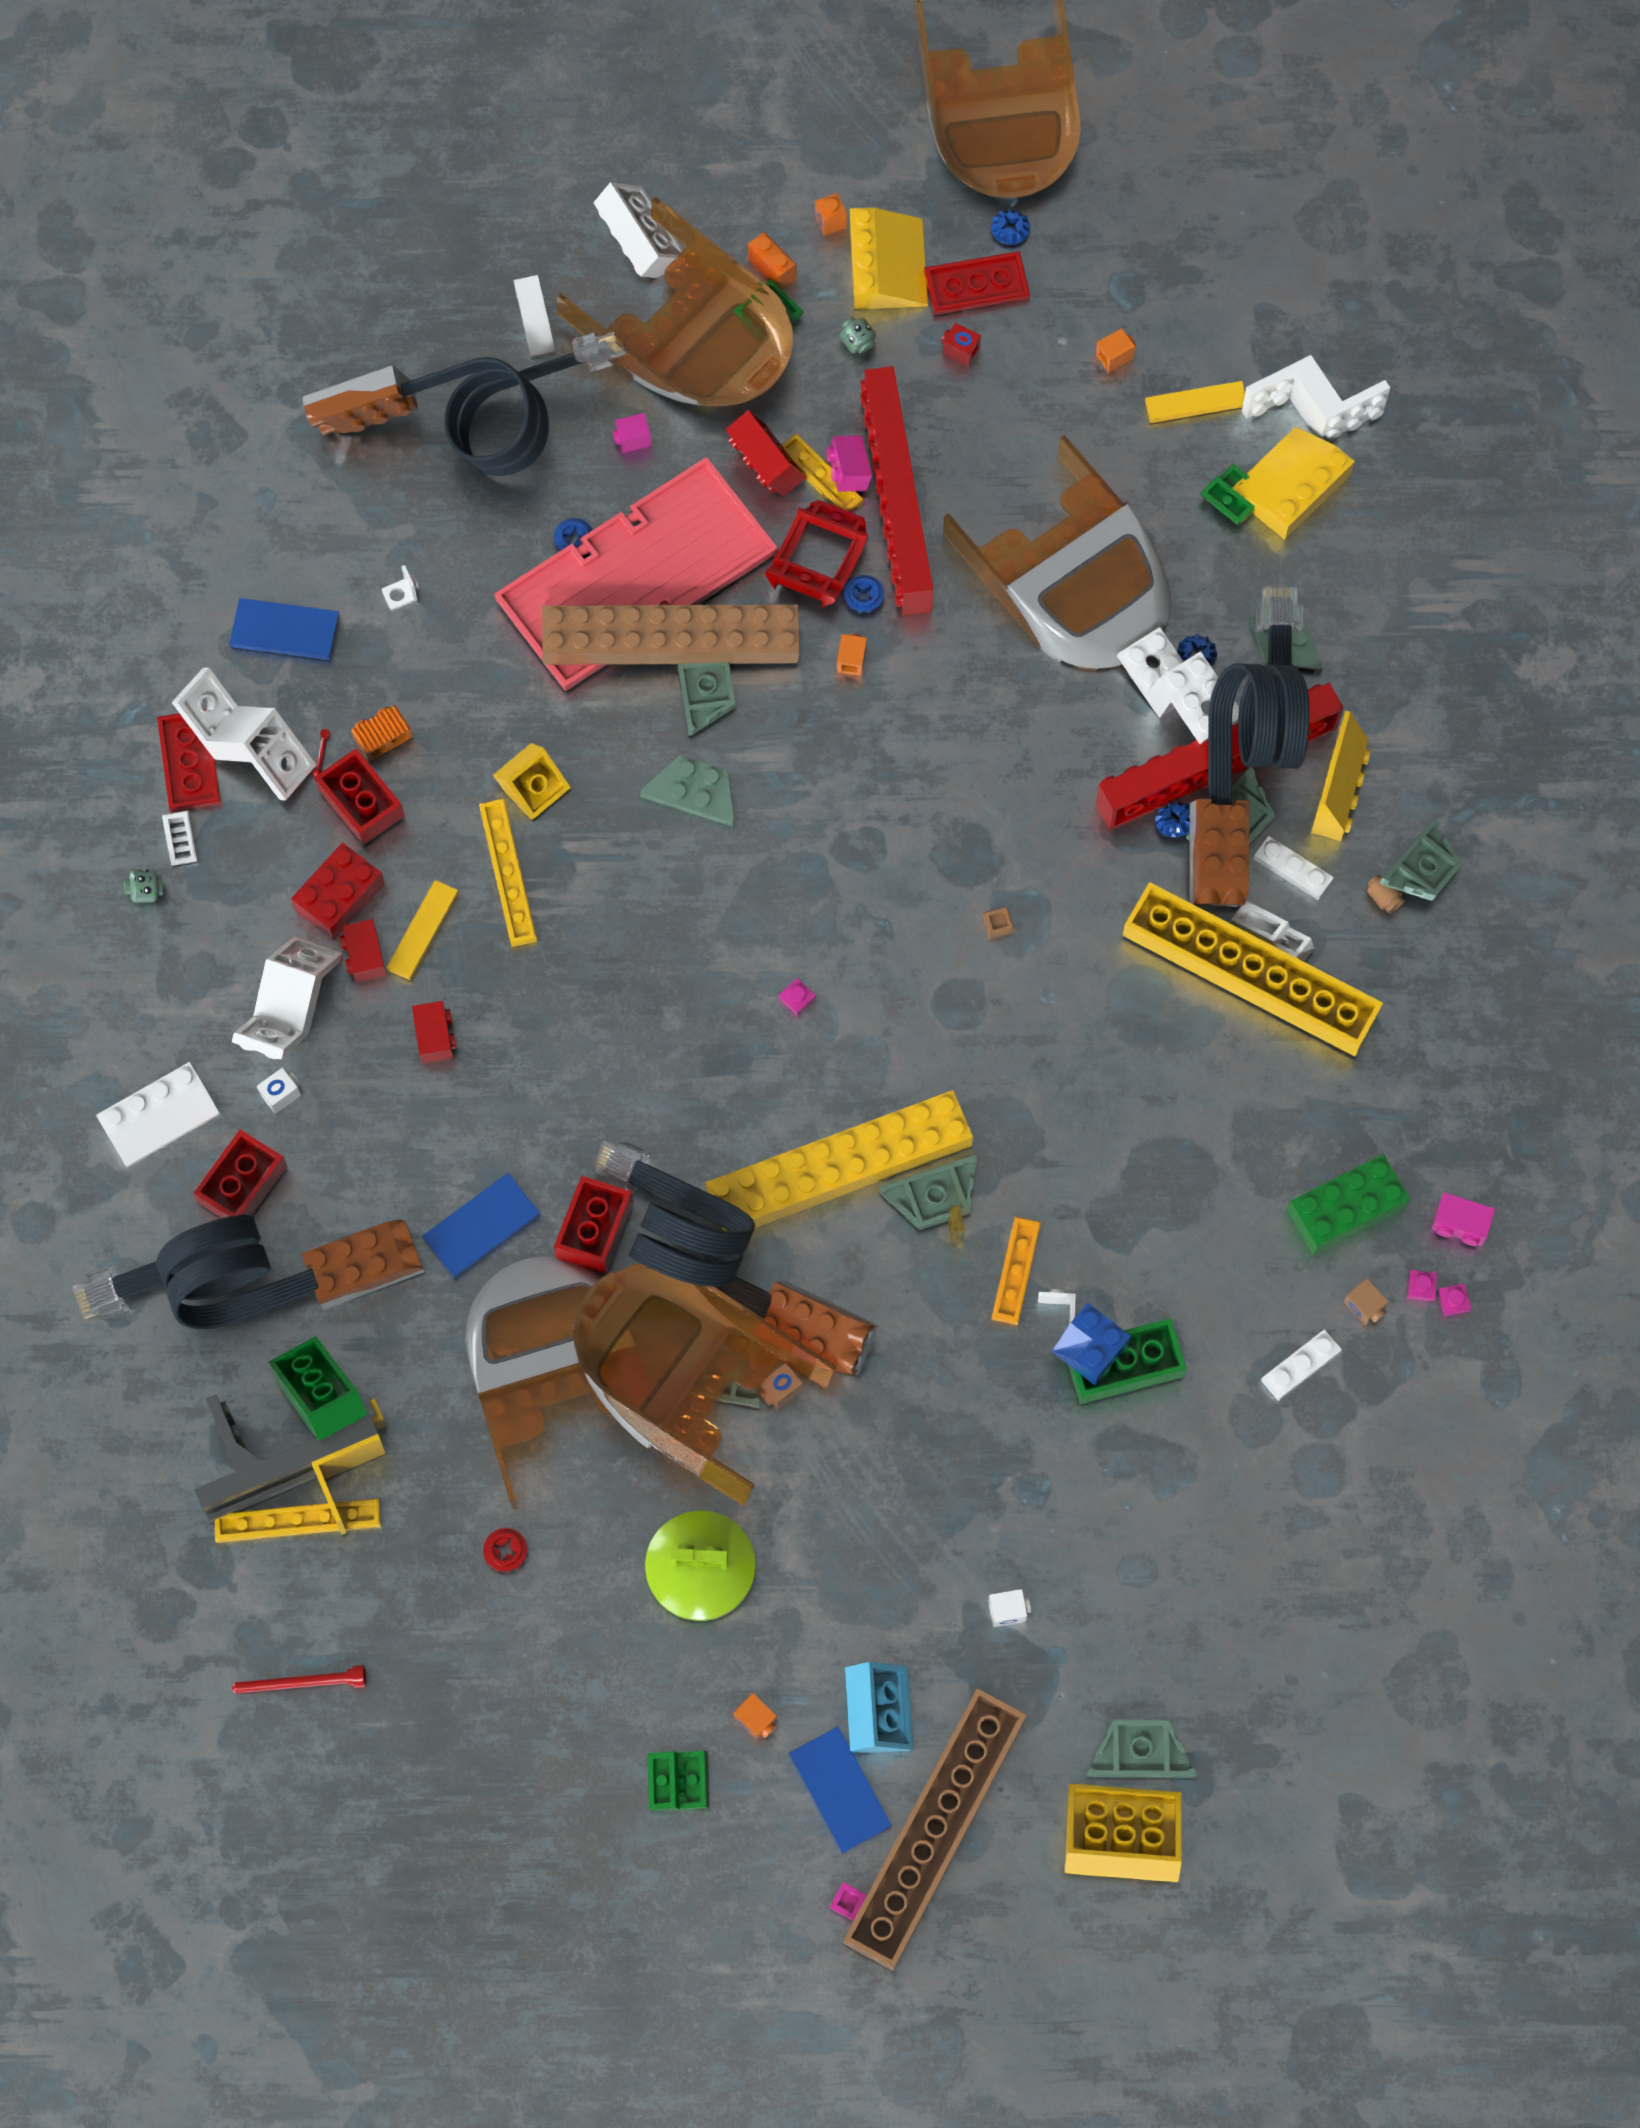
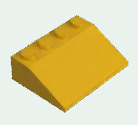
M874 207L850 208L854 310L928 307L927 283L924 275L923 219Z
M1294 427L1247 473L1249 476L1247 480L1242 478L1232 488L1255 506L1254 515L1285 540L1351 476L1355 461L1336 445L1298 427Z
M1345 710L1311 830L1313 834L1341 841L1344 832L1349 833L1353 818L1348 817L1350 809L1355 810L1359 795L1354 794L1356 787L1361 788L1365 775L1360 770L1362 764L1367 765L1371 750L1366 749L1369 739L1350 711Z
M1069 1783L1065 1873L1178 1882L1182 1862L1181 1792Z

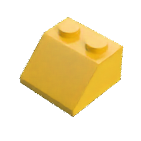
M530 743L493 774L506 795L531 820L536 818L571 788L546 750L533 743Z

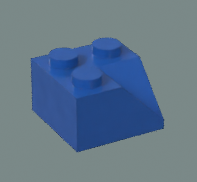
M1087 1302L1070 1323L1052 1352L1092 1384L1096 1385L1128 1346L1131 1336Z

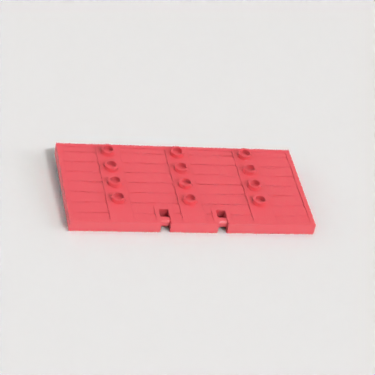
M707 457L630 506L631 513L627 516L620 512L581 537L582 545L575 548L573 544H570L494 593L495 600L542 662V606L699 605L777 554L778 547ZM638 521L639 524L633 527L632 524ZM589 553V557L585 559L582 557L583 555ZM607 664L546 665V667L566 692Z

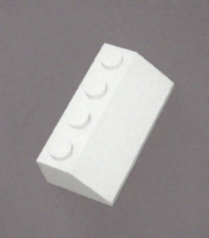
M610 182L594 201L600 217L605 220L611 229V234L618 240L622 246L623 253L629 257L636 273L641 277L658 278L686 264L690 260L642 186Z
M190 1062L96 1116L125 1166L128 1168L220 1114Z

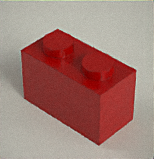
M370 919L342 926L344 935L340 936L343 951L348 950L350 958L345 960L348 975L353 974L356 982L387 976L374 920Z
M443 1001L412 1006L422 1064L453 1058L452 1049H456L457 1046L454 1033L449 1034L448 1025L453 1024L451 1010L445 1009Z

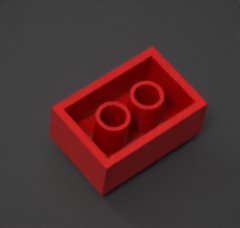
M749 410L725 429L731 436L728 439L730 444L744 455L742 457L743 461L750 469L756 471L758 474L756 478L765 488L768 487L773 494L778 492L785 497L807 478L768 426Z
M357 748L314 777L320 793L362 845H365L405 817L400 801Z
M342 842L293 895L291 901L295 911L331 939L335 940L343 931L342 926L348 925L385 885L381 871Z
M239 1129L195 1189L193 1195L200 1205L221 1218L241 1214L252 1216L287 1168L286 1161L282 1155Z
M581 1176L553 1247L556 1259L607 1274L634 1203L632 1191Z

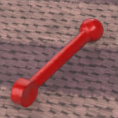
M328 729L320 731L321 745L316 769L312 772L314 777L322 772L321 766L326 740L330 738V731Z

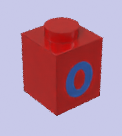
M954 323L951 330L947 329L941 339L943 354L969 367L980 349L981 335Z

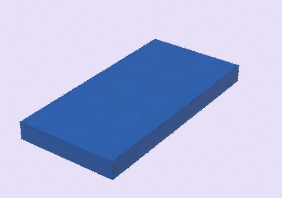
M239 598L229 644L233 648L330 660L340 616L339 611Z
M507 1173L422 1235V1237L455 1279L541 1215L510 1174Z
M839 1727L826 1732L789 1753L842 1854L892 1827L854 1754L850 1751V1747Z

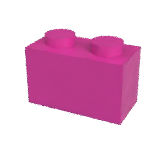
M862 435L833 436L830 447L826 449V459L831 463V479L836 483L837 491H867L872 474Z
M1443 1192L1431 1229L1435 1230L1440 1236L1447 1238L1454 1236L1462 1239L1465 1244L1482 1246L1487 1238L1495 1209Z

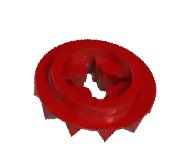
M497 1529L485 1540L483 1546L484 1558L487 1564L496 1571L509 1572L519 1568L523 1561L526 1560V1541L514 1529ZM509 1540H511L510 1550L516 1555L506 1554L505 1558L503 1557L501 1561V1551L495 1546L505 1547Z

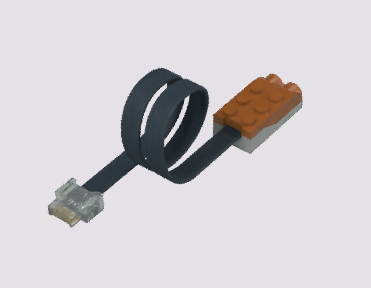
M593 332L572 339L574 352L520 371L515 370L503 360L492 357H480L410 380L391 365L305 395L302 399L310 425L312 427L318 426L323 435L333 432H360L367 426L383 424L390 418L406 416L410 414V411L418 409L415 393L472 374L457 386L448 401L445 412V431L448 441L460 456L483 473L492 476H507L518 473L533 464L541 455L548 438L549 417L547 408L541 394L529 381L583 362L589 365L588 370L591 373L614 365L613 358L625 355L627 352L625 343L620 341L614 332L603 336ZM520 385L525 401V418L518 437L510 446L498 453L488 456H473L469 443V429L475 412L493 394Z
M1265 586L1262 588V603L1256 606V632L1262 633L1265 629H1268V665L1235 663L1228 666L1217 679L1211 695L1208 716V799H1197L1190 803V903L1197 907L1240 908L1245 905L1248 896L1249 801L1236 800L1232 802V713L1238 687L1247 674L1249 679L1241 696L1238 716L1239 750L1244 766L1267 768L1273 764L1276 768L1298 769L1301 767L1306 755L1310 717L1309 694L1303 675L1297 668L1292 666V634H1299L1304 631V605L1297 604V587Z
M603 1140L591 1171L605 1177L604 1183L630 1190L632 1194H635L637 1187L730 1231L724 1232L709 1229L668 1209L650 1203L641 1223L642 1228L681 1247L706 1254L718 1262L700 1260L641 1233L636 1235L634 1245L629 1253L630 1258L673 1279L698 1285L711 1293L764 1317L758 1320L754 1332L831 1369L849 1375H859L879 1327L878 1324L787 1281L774 1282L770 1292H767L736 1277L743 1259V1252L746 1251L755 1230L753 1219L735 1205L644 1163L643 1161L650 1158V1152L628 1142H620L618 1145L609 1140Z
M241 1214L217 1219L182 1232L164 1245L155 1262L118 1275L117 1270L111 1264L87 1273V1281L71 1286L83 1320L97 1315H101L106 1320L130 1311L124 1299L164 1285L173 1315L181 1325L192 1329H215L243 1321L314 1293L322 1309L326 1310L419 1275L425 1271L406 1221L393 1220L301 1253L305 1266L308 1269L301 1273L223 1302L203 1306L181 1303L183 1299L203 1300L227 1294L257 1281L271 1270L263 1245L258 1244L261 1236L254 1217Z

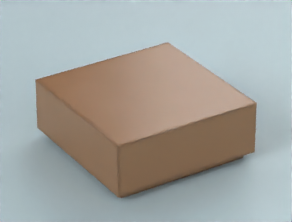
M1007 906L982 913L989 940L1014 933L1015 929Z

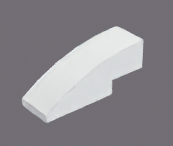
M538 275L514 280L515 292L531 358L555 354Z
M1246 901L1244 906L1240 907L1231 919L1232 923L1243 931L1303 962L1307 960L1314 950L1310 937L1290 928L1288 921Z

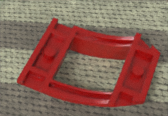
M821 500L811 502L809 507L805 509L799 507L784 542L773 558V563L765 572L774 590L778 584L822 601L821 608L834 603L847 583L868 539L869 534L866 533L865 518ZM810 523L853 540L834 578L792 562Z

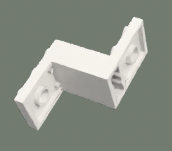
M1310 355L1247 386L1242 413L1246 419L1254 415L1257 417L1266 412L1268 408L1274 405L1280 406L1290 399L1313 435L1331 442L1337 439L1341 433L1347 430L1353 431L1369 419L1375 420L1379 418L1384 412L1390 386L1384 380L1342 401Z
M1159 627L1117 654L1118 659L1159 718L1176 709L1199 744L1208 740L1209 715L1203 713L1201 704L1205 702L1210 703L1218 676L1201 651L1183 662ZM1149 656L1157 658L1159 666L1157 668L1149 667L1146 663V658ZM1235 701L1233 705L1232 724L1238 721L1239 707L1235 703Z
M203 667L172 702L214 759L252 762L279 800H286L316 766V763L275 708L237 706L210 668ZM204 698L208 701V707L205 711L201 705ZM284 757L287 759L285 770L281 767V761Z
M293 937L266 959L254 1015L234 1032L232 1042L239 1044L245 1050L262 1052L271 1059H282L309 1035L322 978L340 963L342 953L297 937Z

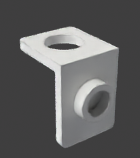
M405 565L401 566L404 579L382 588V593L390 610L417 601L415 589L419 588L414 574L409 575ZM395 589H401L404 591L405 596L400 601H394L390 597L391 592Z
M1062 1289L1039 1292L1038 1303L1070 1305V1325L1075 1318L1076 1294L1066 1293Z

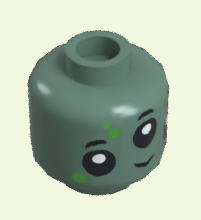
M850 317L841 325L843 330L840 333V339L851 353L862 355L876 344L874 341L876 333L865 318L855 319Z
M134 869L130 871L129 879H124V894H129L133 903H153L157 901L158 896H162V877L157 875L153 869Z

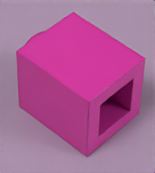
M644 413L615 420L616 430L612 431L615 445H620L623 453L652 446L651 434Z

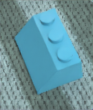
M866 1662L845 1667L850 1751L883 1753L913 1750L908 1666Z

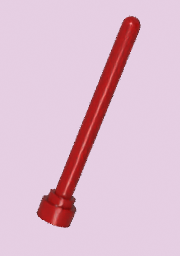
M365 1665L352 1666V1669H347V1672L235 1682L232 1685V1690L234 1693H246L348 1683V1686H353L354 1688L366 1687L367 1683Z

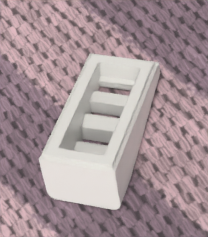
M188 811L162 815L171 866L198 862ZM185 822L183 827L170 828V824ZM187 833V836L172 838V834ZM185 841L189 843L188 846L174 848L173 845L174 843ZM190 851V856L179 858L175 856V853Z

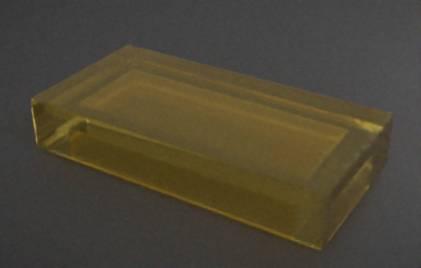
M960 1205L952 1206L949 1209L948 1227L954 1248L963 1246L965 1229Z

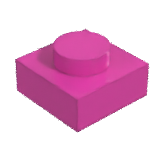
M796 978L779 994V999L798 1016L816 999V995Z
M1410 1270L1407 1299L1434 1301L1436 1297L1437 1273Z
M1465 1283L1438 1289L1437 1294L1444 1317L1471 1311L1472 1308Z
M843 1882L829 1909L854 1921L867 1895Z

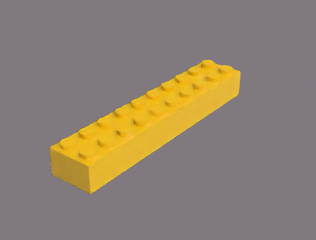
M1151 882L1148 883L1124 926V937L1353 1056L1357 1055L1383 1005V1002Z
M952 1090L704 1183L705 1192L723 1199L746 1212L753 1219L755 1228L971 1148L973 1135L956 1095ZM719 1226L721 1231L730 1232L725 1228Z

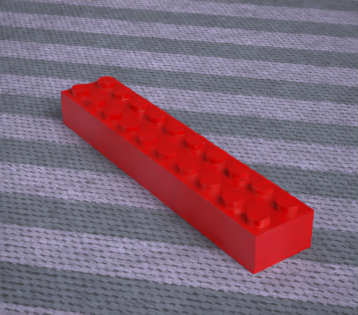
M894 366L864 370V380H860L861 407H864L865 412L863 414L865 429H868V449L872 451L871 466L872 472L876 475L875 489L876 494L880 498L879 512L880 517H883L884 521L883 535L888 545L886 547L888 562H891L892 585H895L896 591L894 592L896 607H901L902 616L932 612L933 585Z
M1330 682L1322 686L1321 684L1314 685L1308 690L1310 705L1308 742L1338 729L1344 707ZM1238 723L1232 725V776L1250 768L1244 766L1241 760ZM1195 739L1193 743L1186 746H1176L1170 753L1164 756L1156 755L1139 767L1134 765L1127 768L1121 775L1116 777L1112 775L1103 779L1098 787L1096 806L1108 829L1116 828L1167 805V803L1170 804L1208 787V740L1199 744L1197 739Z

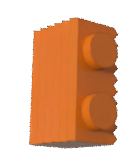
M766 232L761 233L748 243V260L752 262V265H755V268L758 269V272H761V275H764V278H767V281L772 279L783 290L796 280L797 264Z
M393 705L391 708L384 707L380 709L373 718L369 720L363 719L357 722L354 728L351 729L354 741L368 762L413 738L411 728L396 705Z

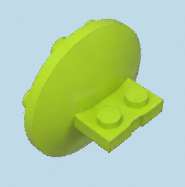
M700 1510L680 1514L670 1519L656 1532L647 1550L645 1571L651 1592L666 1610L683 1619L708 1621L730 1613L743 1602L755 1578L756 1560L750 1539L737 1523L722 1514Z

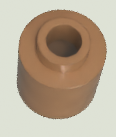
M1379 874L1368 882L1369 888L1367 893L1382 911L1386 910L1390 914L1397 910L1405 900L1402 898L1403 894L1401 891L1382 886L1379 882L1383 876L1381 877Z

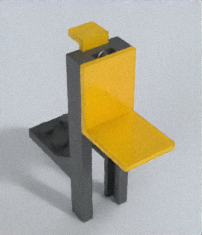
M217 1395L206 1399L236 1471L194 1489L210 1523L230 1513L238 1512L318 1478L341 1534L347 1533L325 1480L385 1454L377 1430L386 1427L375 1398L369 1400L375 1417L371 1418L369 1414L320 1441L315 1437L264 1460H260L244 1449L245 1446L236 1426L233 1425L235 1422L226 1402L220 1403Z

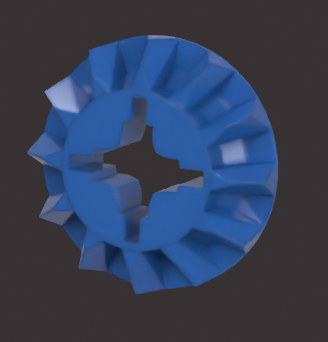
M1009 208L1004 212L999 211L998 215L993 217L991 231L999 242L1015 245L1027 238L1030 232V223L1027 215L1021 214L1020 210L1012 211ZM1007 222L1010 224L1016 223L1015 230L1011 227L1006 228Z
M570 518L562 521L554 532L555 546L560 551L572 544L568 537H572L575 530L577 531L578 538L591 532L593 529L590 524L579 518ZM576 539L574 543L575 548L582 545L580 539Z
M859 575L849 580L846 584L844 599L850 609L857 610L859 614L867 611L871 613L875 608H879L884 600V588L876 578L869 575ZM861 591V592L865 593L866 591H869V594H868L869 599H867V598H865V597L862 598V599H859V597H860V593H859V592Z
M1198 633L1190 637L1187 635L1184 640L1179 642L1177 653L1183 662L1194 656L1191 655L1194 647L1197 650H1203L1202 654L1211 667L1215 664L1218 652L1215 643H1212L1208 636H1199Z
M1177 801L1173 805L1167 803L1164 809L1159 808V814L1155 816L1156 827L1159 832L1168 837H1179L1189 833V803L1181 804ZM1175 814L1179 817V824L1172 819V815Z

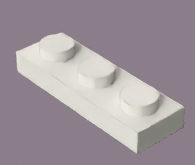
M1270 836L1266 838L1253 858L1318 901L1334 878Z
M1324 1329L1262 1377L1261 1381L1279 1401L1340 1354L1342 1349Z

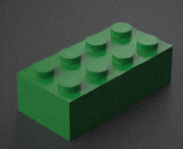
M1382 1154L1291 1200L1287 1211L1314 1256L1405 1210L1411 1199L1385 1155Z
M1169 1318L1124 1330L1131 1336L1128 1346L1096 1385L1092 1384L1068 1365L1079 1404L1183 1378L1187 1368L1172 1319Z
M317 1336L268 1361L278 1386L318 1441L331 1436L338 1430L368 1415L357 1389Z

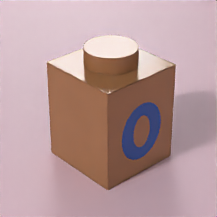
M1366 1278L1347 1294L1344 1303L1366 1326L1371 1321L1377 1323L1387 1313L1385 1308L1389 1301Z
M785 1363L760 1382L762 1391L759 1394L768 1406L773 1404L778 1410L803 1391V1383Z

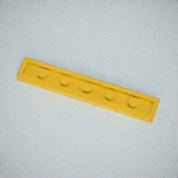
M503 798L480 803L479 807L511 946L516 947L537 942L505 800Z
M379 1498L334 1502L345 1530L381 1527ZM328 1503L233 1512L214 1521L216 1543L340 1531Z

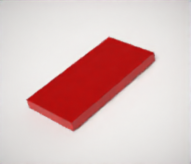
M1020 251L924 267V275L934 315L1030 299V291Z
M180 713L157 717L170 813L222 805L216 760Z

